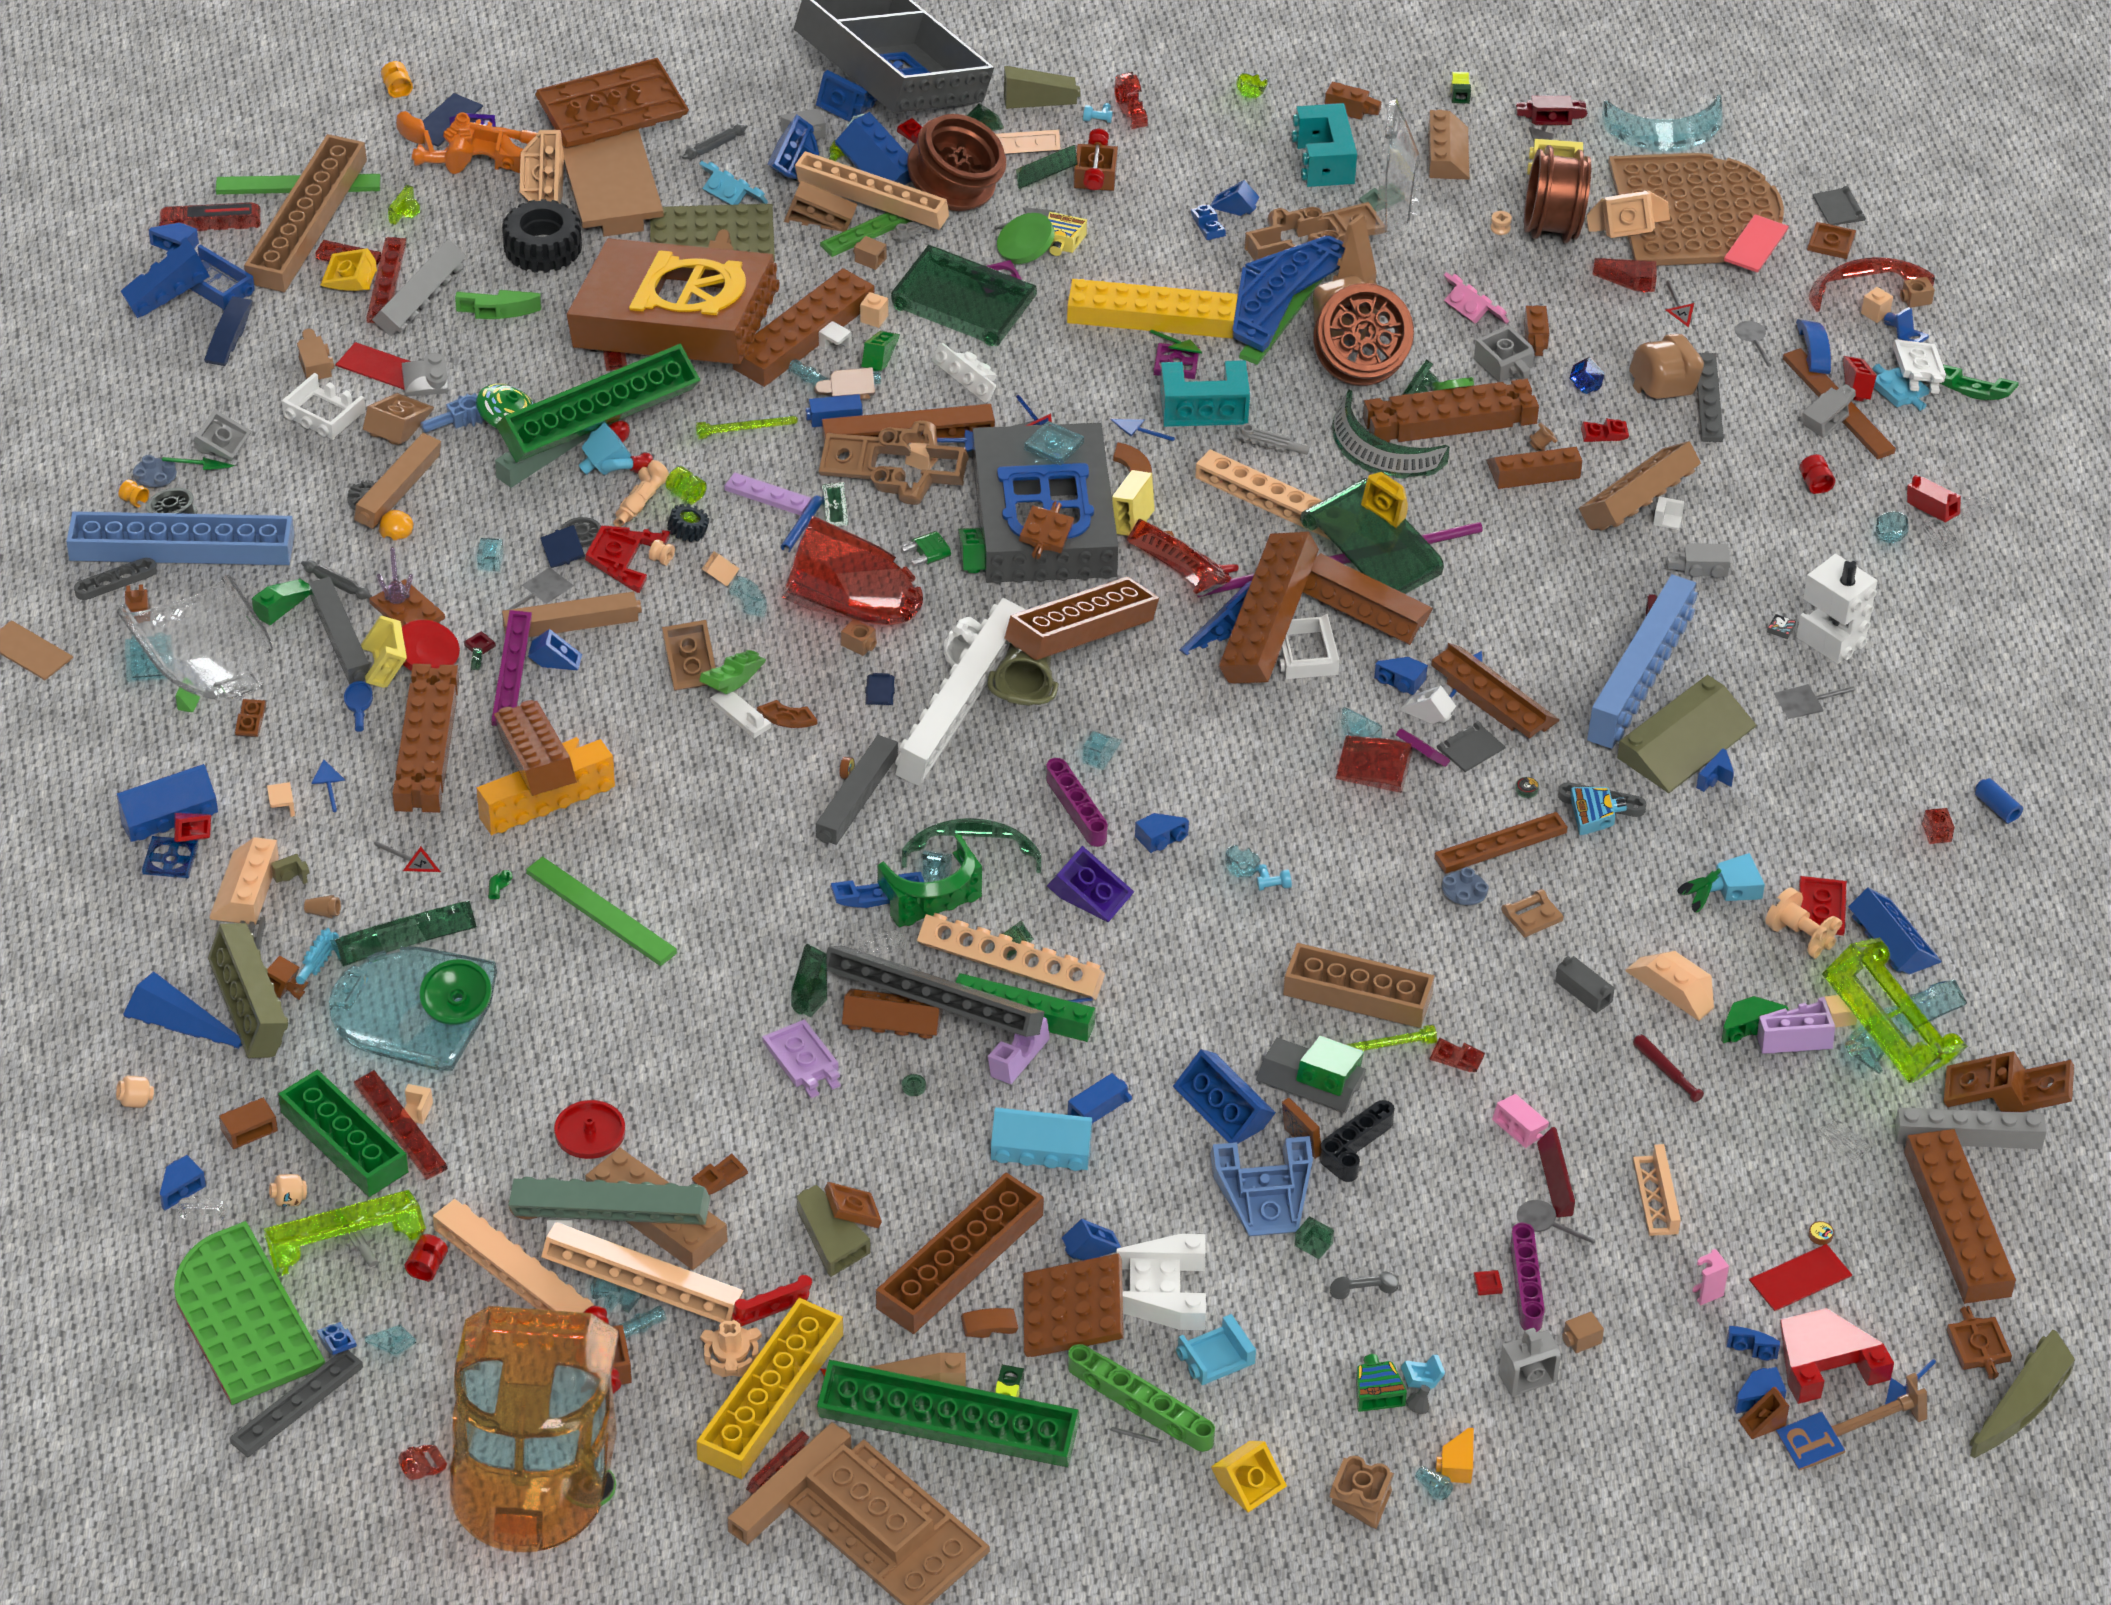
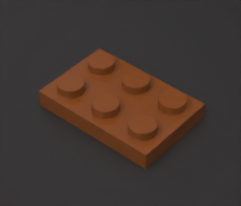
M406 579L369 598L370 604L385 617L400 621L401 627L414 620H431L439 623L445 619V614Z

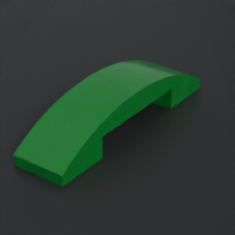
M1943 364L1946 376L1944 382L1940 384L1970 398L1999 400L2009 397L2019 386V382L1999 378L1995 383L1963 376L1962 368Z

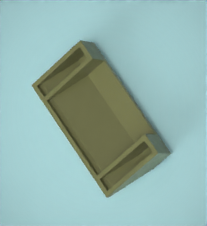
M1707 674L1619 741L1617 758L1667 793H1670L1707 765L1722 748L1728 749L1757 725L1729 690Z

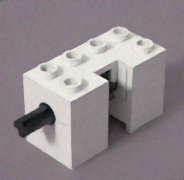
M1835 553L1807 575L1803 599L1817 607V609L1810 615L1804 613L1800 615L1796 637L1837 664L1844 659L1848 660L1855 650L1862 649L1867 643V632L1871 625L1870 617L1874 609L1873 601L1877 593V579L1859 569L1855 561L1849 562Z

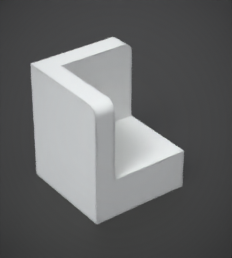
M832 321L819 331V346L823 349H827L833 343L836 345L842 344L850 348L852 346V332Z
M1659 497L1653 525L1678 530L1682 520L1684 501Z

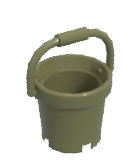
M1012 643L1009 644L1005 659L1000 662L996 671L989 672L987 680L988 689L995 696L1008 700L1010 703L1027 706L1041 705L1052 701L1057 695L1059 683L1054 682L1052 678L1051 655L1035 660L1019 648L1014 647Z

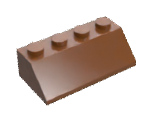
M1577 446L1486 459L1497 489L1579 479L1583 462Z
M851 988L844 997L842 1024L848 1025L847 1028L854 1030L869 1027L871 1031L884 1033L885 1030H894L897 1035L907 1036L910 1032L918 1033V1037L933 1038V1035L937 1036L939 1033L943 1009L898 994Z

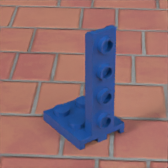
M895 61L893 63L898 69L903 68V62ZM826 70L823 73L816 106L850 122L853 116L863 114L868 109H871L877 99L863 87Z

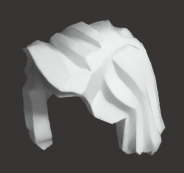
M972 617L960 619L944 641L945 659L951 667L955 663H960L959 658L963 650L970 648L971 638L975 633L979 634L981 624Z

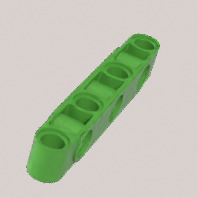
M1077 1344L1069 1349L1068 1370L1072 1375L1195 1450L1205 1452L1212 1449L1214 1446L1215 1426L1210 1420L1083 1344Z

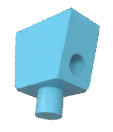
M1750 853L1717 864L1716 870L1720 868L1721 873L1718 874L1719 878L1712 883L1710 892L1720 890L1725 901L1758 900L1763 898L1765 884Z

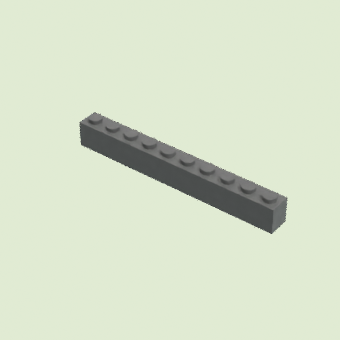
M843 945L830 946L827 949L823 970L1025 1037L1040 1035L1044 1011Z

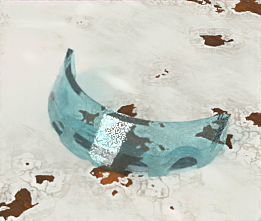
M1717 95L1711 105L1697 114L1670 120L1636 116L1619 109L1609 101H1604L1602 121L1605 130L1610 135L1613 134L1625 141L1627 145L1646 148L1648 151L1654 152L1689 150L1703 142H1708L1721 129L1723 124L1722 95Z
M1952 979L1932 984L1927 990L1908 995L1898 1000L1899 1002L1896 1005L1884 1008L1870 1017L1850 1035L1851 1040L1845 1043L1848 1054L1877 1074H1880L1883 1070L1879 1061L1893 1045L1928 1022L1967 1004L1956 980Z

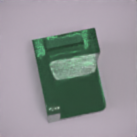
M1021 920L1001 933L1012 937V942L1018 944L1021 941L1031 943L1034 940ZM1009 951L1007 954V958L1014 955L1017 951Z
M1309 1216L1296 1231L1295 1247L1320 1259L1333 1245L1334 1230Z

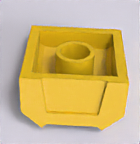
M368 248L334 253L330 258L320 286L346 291L370 290L371 282L377 271L376 260Z
M1382 472L1369 475L1361 505L1397 528L1407 516L1408 502L1405 488Z

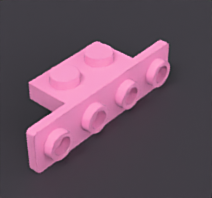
M1445 272L1444 277L1448 283L1455 287L1444 299L1446 304L1474 324L1487 311L1507 324L1509 322L1505 316L1507 312L1501 306H1493L1492 301L1485 295L1479 296L1477 290L1470 284L1465 286L1462 279L1456 274L1451 276Z

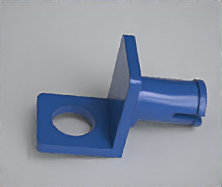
M1908 307L1897 315L1888 312L1884 317L1885 325L1897 328L1899 340L1922 343L1929 338L1928 334L1914 330L1912 308ZM1913 336H1919V337H1920V338H1918V339H1910V337H1913Z

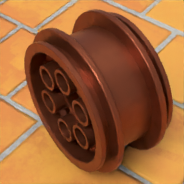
M946 114L928 121L921 128L917 143L908 154L907 166L911 181L916 189L947 199L948 210L967 211L980 207L990 200L995 191L996 183L1002 178L1006 170V156L1000 139L988 126L969 116Z
M1547 145L1544 152L1542 149L1536 151L1530 171L1524 210V230L1527 233L1531 231L1532 238L1538 239L1542 231L1562 233L1563 243H1568L1571 237L1575 240L1578 239L1584 223L1591 183L1590 156L1584 157L1583 151L1579 149L1575 152L1573 158L1554 155L1552 145Z
M1370 283L1349 285L1333 294L1322 308L1313 332L1315 352L1322 366L1338 380L1357 386L1374 385L1391 377L1408 356L1414 339L1413 320L1405 303L1389 289ZM1351 306L1354 314L1352 312H1349L1346 308ZM1359 307H1367L1369 313L1362 314L1359 311ZM1373 308L1379 310L1376 315L1372 313ZM1378 316H1385L1388 319V323H1380ZM1342 318H1349L1352 324L1349 326L1344 325ZM1367 328L1366 337L1360 340L1361 333ZM1394 328L1395 333H1391L1390 331L1385 329ZM1331 330L1343 331L1344 333L1343 335L1332 337ZM1381 336L1387 337V338L1389 339L1390 343H1389V344H1383V343H1381L1380 337H1381ZM1343 339H1351L1353 346L1345 345ZM1367 347L1372 351V355H1365L1362 348ZM1377 349L1387 358L1381 361L1377 354ZM1352 351L1357 353L1355 362L1347 359Z

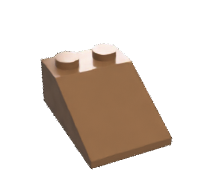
M396 393L367 406L362 430L370 432V435L373 437H383L392 444L400 445L409 440L421 425L420 423L434 410V407Z
M701 620L662 627V637L674 691L708 686L699 681L702 672L716 668L707 621Z

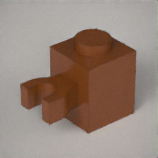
M143 584L139 585V590H131L130 585L126 586L125 611L127 624L150 622L148 591L143 588Z
M280 955L267 969L268 977L274 984L275 994L278 998H281L288 990L295 998L300 1000L305 994L303 990L308 986L309 982L305 981L304 984H298L296 976L300 967Z

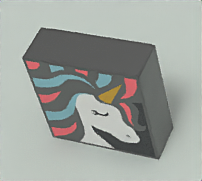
M1775 614L1768 626L1767 633L1788 639L1796 625V621Z

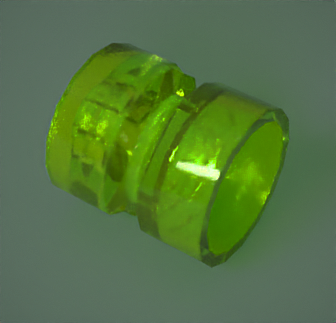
M683 466L673 469L666 480L667 490L691 505L703 498L707 489V484L704 480L694 476L691 471Z

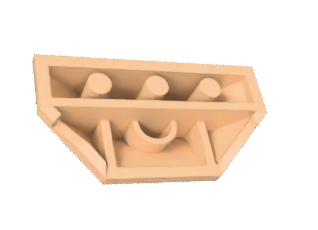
M539 130L536 136L521 151L519 192L528 201L546 199L547 201H558L560 204L563 197L564 173L561 131Z
M1676 951L1640 957L1626 969L1627 973L1698 1021L1714 1009L1712 976Z

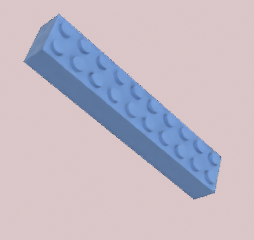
M73 511L66 542L69 561L133 562L141 558H151L155 563L290 565L295 534L292 516Z
M1671 574L1592 707L1588 741L1613 749L1616 742L1622 739L1624 728H1629L1632 715L1637 714L1640 701L1646 699L1648 687H1653L1656 674H1660L1663 669L1664 660L1668 661L1672 647L1677 646L1679 634H1684L1687 620L1691 621L1694 616L1695 609L1692 608V605H1694L1698 592H1695L1696 582Z

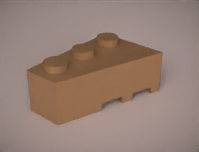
M801 180L784 222L789 223L790 220L802 222V225L805 226L816 224L821 225L820 228L844 232L848 229L858 204Z

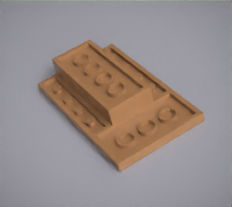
M639 129L625 131L620 135L596 139L595 142L566 148L562 143L564 165L582 228L601 226L603 237L644 231L643 220L664 217L662 204Z
M864 1439L852 1450L845 1444L835 1450L806 1475L807 1488L789 1502V1508L901 1605L931 1604L990 1552V1546Z

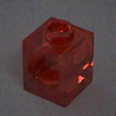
M1948 809L1925 810L1922 826L1929 844L1952 842L1955 827Z

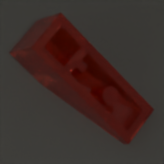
M1594 258L1593 275L1633 291L1655 292L1657 279L1656 261Z

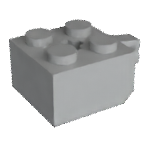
M1508 325L1476 340L1474 360L1498 382L1512 376L1518 379H1529L1530 368L1533 367L1534 350L1530 343Z
M1534 1328L1524 1331L1523 1338L1510 1340L1502 1344L1498 1374L1512 1397L1557 1382L1561 1354L1549 1330L1536 1332Z

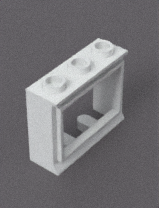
M316 373L312 374L282 400L283 415L286 419L294 420L304 428H310L318 432L320 436L328 437L332 440L361 414L366 412L363 396H360L352 403L351 393L345 390L340 398L336 396L335 386L331 382L327 383L324 389L319 387L318 374ZM313 395H316L344 409V411L329 422L300 406Z
M1328 614L1322 617L1292 619L1278 655L1281 658L1279 659V670L1284 672L1285 679L1338 675L1340 660ZM1321 632L1327 657L1293 660L1287 635Z

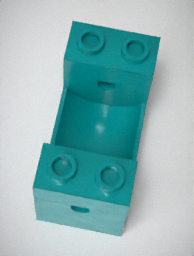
M1344 103L1296 106V114L1293 115L1295 130H1292L1291 137L1292 142H1296L1297 149L1306 148V152L1302 153V162L1305 165L1301 169L1302 181H1306L1307 187L1355 184L1357 150Z
M1246 360L1225 361L1224 381L1185 382L1183 362H1161L1160 399L1163 426L1243 425L1248 423L1250 388Z

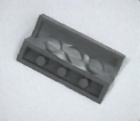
M1277 1037L1263 1059L1256 1081L1346 1113L1354 1091L1360 1089L1366 1069L1359 1066L1355 1068L1345 1081L1343 1093L1340 1096L1298 1082L1296 1078L1300 1060L1309 1048Z

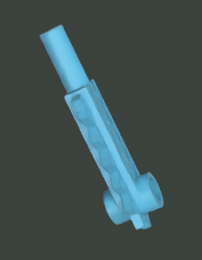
M329 928L321 930V935H318L316 940L313 941L314 946H310V951H306V956H304L303 960L305 966L296 977L298 984H304L311 973L315 976L320 972V967H324V962L328 961L327 956H332L331 951L340 943V937L336 932L331 933Z

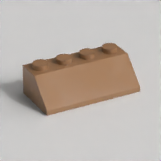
M1430 110L1428 124L1429 178L1469 180L1468 127L1451 111Z

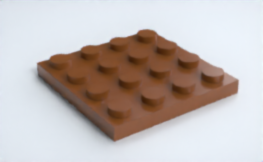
M1119 1253L1023 1273L1024 1353L1026 1357H1036L1069 1350L1077 1344L1090 1346L1124 1339L1122 1258Z

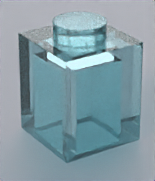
M480 539L477 553L478 570L500 572L504 555L503 539Z

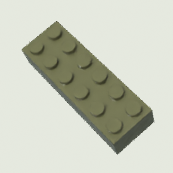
M220 923L208 955V960L247 1058L274 1057L278 1048L281 1047L283 1034L288 1028V1018L282 1011L281 1001L275 994L274 984L268 977L267 967L262 962L260 950L255 945L254 936L250 933L247 923Z

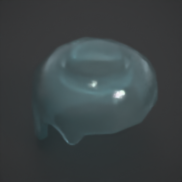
M1887 512L1877 518L1876 534L1880 540L1895 543L1903 540L1908 534V518L1903 513Z
M1238 845L1228 847L1225 852V864L1227 870L1232 875L1250 877L1258 872L1261 860L1250 848L1241 851Z

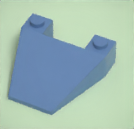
M1310 1136L1285 1139L1283 1145L1285 1165L1243 1169L1240 1168L1237 1142L1213 1144L1210 1153L1213 1178L1249 1236L1298 1232L1313 1162Z

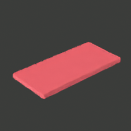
M1755 214L1724 257V261L1758 273L1787 232L1789 226Z

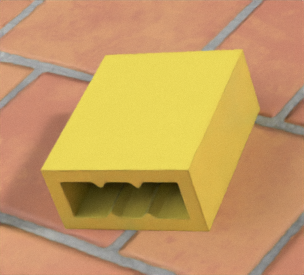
M1132 470L1112 496L1117 534L1135 537L1154 512L1152 473Z

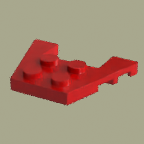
M602 525L586 553L585 560L631 590L640 593L647 580V574L628 569L641 544L651 547L652 543L658 539L666 545L670 538V531L662 530V533H653L649 529H644L643 532L630 531L628 527Z

